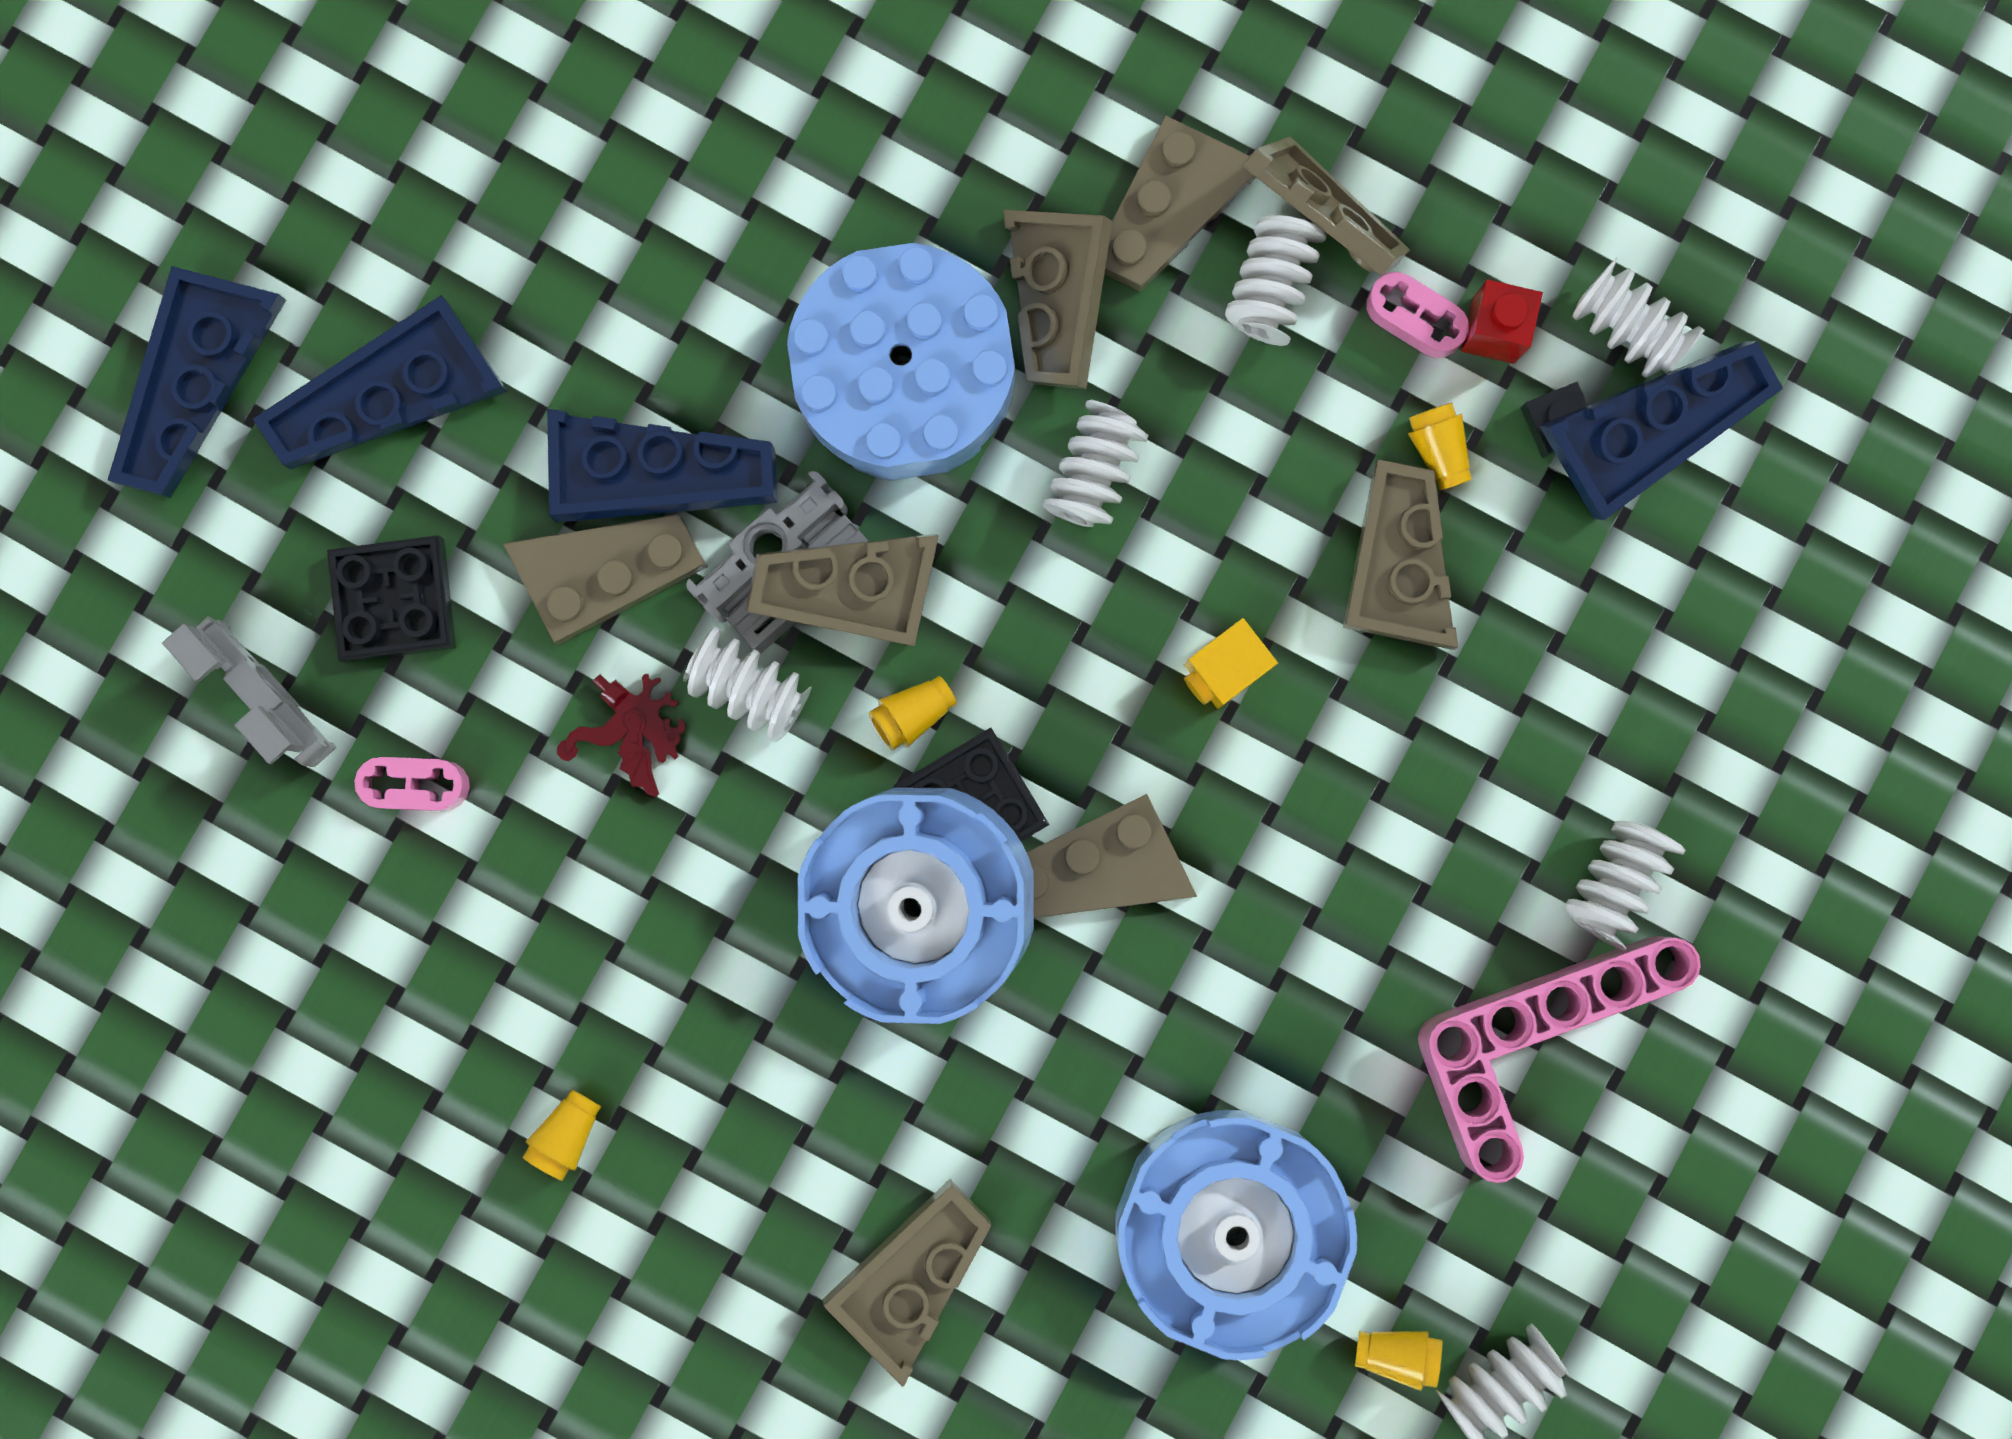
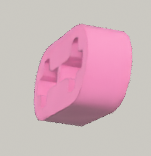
M1390 272L1381 276L1372 286L1366 299L1367 312L1378 326L1423 354L1433 358H1444L1453 354L1465 341L1469 331L1468 319L1462 309L1411 276L1401 272ZM1394 289L1401 291L1404 294L1401 298V304L1415 314L1400 306L1396 307L1393 312L1387 311L1383 307L1386 298L1380 292L1389 295ZM1421 316L1432 324H1437L1441 318L1446 319L1451 323L1448 333L1454 339L1445 336L1440 342L1434 340L1431 337L1434 328L1419 317Z
M372 758L362 764L356 773L354 781L355 791L360 800L365 804L375 808L395 810H453L462 805L468 796L470 788L469 777L462 767L456 763L440 759ZM384 768H386L387 776L406 779L405 789H388L385 792V799H382L381 790L373 789L372 781L373 778L382 777ZM440 770H443L444 778L453 780L454 786L452 791L443 792L441 801H438V794L436 792L419 790L420 779H438Z

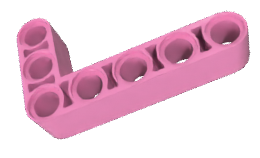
M1648 937L1626 945L1627 949L1625 951L1617 948L1437 1014L1426 1020L1420 1028L1418 1036L1419 1048L1460 1158L1465 1166L1487 1181L1500 1183L1514 1178L1521 1170L1524 1161L1522 1144L1490 1060L1687 988L1699 976L1701 967L1699 954L1694 946L1686 940L1673 937ZM1664 948L1671 950L1675 958L1674 970L1666 978H1662L1659 975L1655 966L1656 957ZM1614 967L1621 975L1622 985L1615 996L1608 998L1602 991L1601 979L1608 969ZM1561 987L1568 995V1007L1564 1014L1553 1018L1547 1010V997L1552 990ZM1508 1007L1515 1017L1514 1029L1507 1036L1499 1038L1492 1029V1019L1499 1009ZM1456 1027L1461 1034V1047L1453 1056L1444 1058L1438 1051V1036L1446 1028ZM1477 1082L1482 1090L1481 1103L1474 1110L1463 1112L1458 1103L1459 1092L1466 1084ZM1491 1138H1499L1503 1147L1502 1157L1492 1166H1482L1479 1159L1480 1147Z

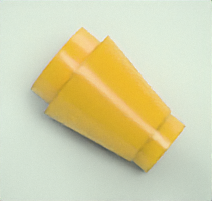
M1450 402L1409 417L1413 431L1409 432L1408 435L1427 468L1434 471L1439 490L1471 480L1462 414L1456 415L1453 403Z
M938 676L931 681L928 680L878 699L879 706L868 713L876 731L887 747L893 751L901 745L906 748L910 747L944 716L950 708L957 705V702L947 683L941 676Z
M571 1089L566 1099L564 1098L525 1141L530 1146L522 1158L548 1175L563 1181L569 1169L576 1171L595 1122V1116L601 1106Z
M1359 1331L1355 1367L1365 1368L1369 1372L1422 1391V1386L1437 1388L1442 1357V1340L1428 1337V1331H1371V1333Z

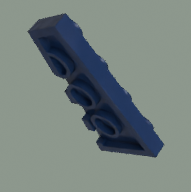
M171 266L107 479L108 481L163 497H172L286 302L284 297L278 293Z
M440 295L254 417L253 421L281 464L289 469H293L508 391L449 302Z
M1744 341L1539 425L1592 517L1605 520L1773 397L1783 387L1758 341Z
M547 409L549 516L555 522L778 503L775 448L770 441L702 431L697 435L673 431L668 426L648 424V427L618 423L613 418L593 416L592 419L569 416L566 411Z

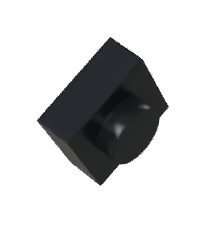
M1578 382L1530 400L1520 407L1542 458L1554 454V451L1539 425L1588 406Z

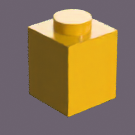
M1242 618L1186 661L1184 666L1190 674L1184 677V680L1203 705L1212 701L1216 708L1220 709L1275 667L1278 662L1246 620Z

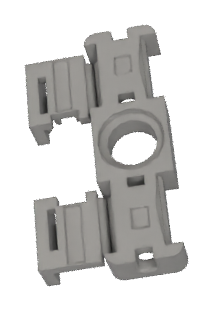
M815 471L808 473L813 482L779 513L776 514L769 507L727 545L733 550V553L700 583L695 585L690 579L686 583L689 592L719 623L728 621L753 650L755 649L760 652V654L796 622L776 618L758 635L756 634L774 618L750 613L745 610L756 561L753 554L756 540L764 534H776L782 539L783 546L781 551L804 549L806 547L801 542L803 540L809 544L807 548L868 541L846 517L848 508L843 499ZM837 509L843 514L841 518L835 513ZM724 610L730 615L727 619L721 614Z
M207 616L196 627L183 623L162 642V645L195 682L202 681L209 673L215 669L218 670L220 667L227 672L223 678L224 681L250 709L234 726L268 764H273L286 751L300 753L294 758L299 764L316 767L336 749L335 744L329 742L298 708L300 705L270 671L263 664L258 663L229 630L230 627L222 620L215 621L214 618Z

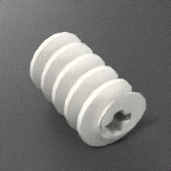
M1281 215L1265 216L1257 221L1254 229L1257 238L1250 241L1247 249L1250 259L1242 263L1239 272L1242 280L1235 283L1232 291L1235 301L1228 303L1225 316L1234 327L1248 336L1268 344L1284 346L1289 344L1291 338L1277 329L1278 325H1295L1298 319L1295 313L1285 308V305L1303 304L1305 295L1292 287L1293 283L1309 284L1313 276L1308 270L1301 267L1300 263H1317L1320 257L1318 251L1308 246L1307 243L1324 242L1327 236L1316 224L1303 219Z
M1616 257L1578 300L1572 317L1578 321L1593 312L1595 318L1589 330L1593 335L1611 327L1613 331L1607 343L1610 349L1628 341L1630 347L1624 359L1628 364L1645 355L1648 360L1641 374L1645 378L1661 370L1667 373L1691 349L1704 332V329L1698 326L1682 334L1688 316L1684 312H1680L1667 320L1664 319L1670 301L1663 297L1647 305L1646 303L1653 287L1646 282L1632 291L1629 290L1635 272L1628 268L1616 276H1612L1611 274L1617 261Z
M1087 400L1085 407L1091 415L1079 417L1076 426L1083 436L1072 437L1068 443V449L1075 457L1062 458L1059 469L1067 478L1053 479L1050 486L1052 492L1059 499H1046L1042 506L1048 512L1063 520L1083 527H1093L1094 523L1112 524L1113 517L1101 508L1103 502L1121 503L1122 497L1110 485L1112 482L1129 483L1131 476L1121 469L1119 464L1121 461L1137 463L1140 456L1127 445L1129 441L1146 442L1149 435L1136 425V420L1125 412L1103 402Z
M714 627L704 637L687 665L683 682L689 679L687 686L688 694L698 698L709 690L707 697L708 705L715 709L722 707L729 701L727 714L728 717L734 720L740 719L749 711L747 719L748 728L756 732L769 722L767 739L775 743L778 742L789 732L808 699L812 687L810 686L802 694L797 692L799 674L793 672L782 683L777 681L780 663L773 661L761 672L757 669L760 652L755 649L743 660L738 659L740 641L735 638L723 649L717 647L721 630Z
M1616 821L1611 830L1620 842L1604 840L1599 848L1609 862L1592 860L1588 869L1597 881L1580 879L1576 886V889L1586 901L1568 899L1564 908L1584 930L1603 942L1625 951L1627 948L1615 935L1616 932L1620 930L1636 933L1639 929L1627 916L1628 912L1631 910L1648 914L1651 908L1639 894L1641 891L1660 894L1662 887L1651 877L1653 871L1671 875L1674 868L1663 857L1665 851L1683 855L1686 850L1672 838L1649 826L1636 822Z
M1532 1323L1525 1329L1530 1344L1529 1347L1512 1336L1506 1341L1510 1360L1497 1351L1491 1350L1487 1354L1491 1368L1490 1373L1473 1362L1468 1366L1472 1382L1471 1386L1453 1376L1449 1379L1452 1399L1447 1398L1436 1390L1468 1439H1486L1484 1432L1486 1428L1491 1429L1504 1439L1508 1436L1504 1421L1505 1415L1508 1414L1521 1425H1524L1528 1420L1523 1403L1528 1401L1541 1412L1547 1409L1542 1392L1545 1388H1548L1562 1399L1567 1396L1562 1377L1570 1375L1553 1348Z

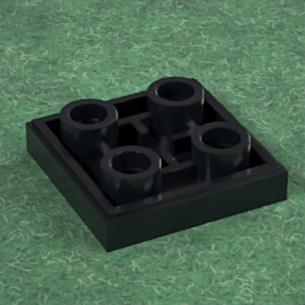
M437 535L327 550L339 661L347 663L456 648L444 538Z
M991 727L894 785L895 788H952L980 800L1001 816L1021 842L1050 825Z

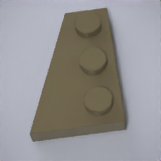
M1165 116L1113 219L1104 275L1141 292L1188 246V242L1212 219L1214 220L1247 184L1250 185L1256 179L1254 175L1242 167L1250 156Z
M1291 136L1256 148L1242 165L1248 172L1346 247L1353 260L1369 272L1375 270L1382 276L1396 267L1410 251L1401 240Z
M1003 210L1005 229L1011 233L1014 257L1010 258L1012 279L1017 281L1021 312L1017 316L1026 381L1036 385L1086 389L1113 221L1101 215Z
M1377 460L1374 464L1343 628L1451 650L1458 648L1456 627L1453 628L1449 601L1451 590L1449 576H1446L1441 543L1443 532L1433 470Z
M679 514L503 544L553 642L557 645L563 644L708 567L683 518Z
M929 534L759 553L755 561L745 610L750 613L915 646L939 535Z
M1147 794L1026 852L1034 872V918L1197 897Z
M949 1179L823 1298V1306L902 1387H904L912 1373L913 1364L926 1340H930L939 1323L938 1318L954 1288H958L991 1228L989 1218Z

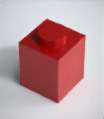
M1487 279L1472 298L1467 318L1469 331L1461 345L1460 352L1515 364L1531 347L1543 292Z

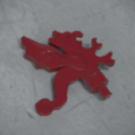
M599 674L593 680V683L603 691L599 697L616 713L603 727L579 726L570 732L567 740L561 741L557 746V755L561 760L569 762L578 753V748L575 744L579 741H588L598 746H612L623 739L618 751L622 758L619 769L629 775L632 787H643L647 794L657 797L660 794L652 772L651 752L643 746V736L652 743L659 762L664 763L667 754L675 760L679 757L676 745L681 741L680 734L685 732L686 724L682 719H679L678 727L671 728V719L666 718L662 720L659 716V709L664 705L676 707L679 704L678 700H672V693L670 692L666 693L664 698L651 700L650 693L661 682V678L650 680L649 674L642 676L643 692L638 696L632 695L616 679L610 683Z

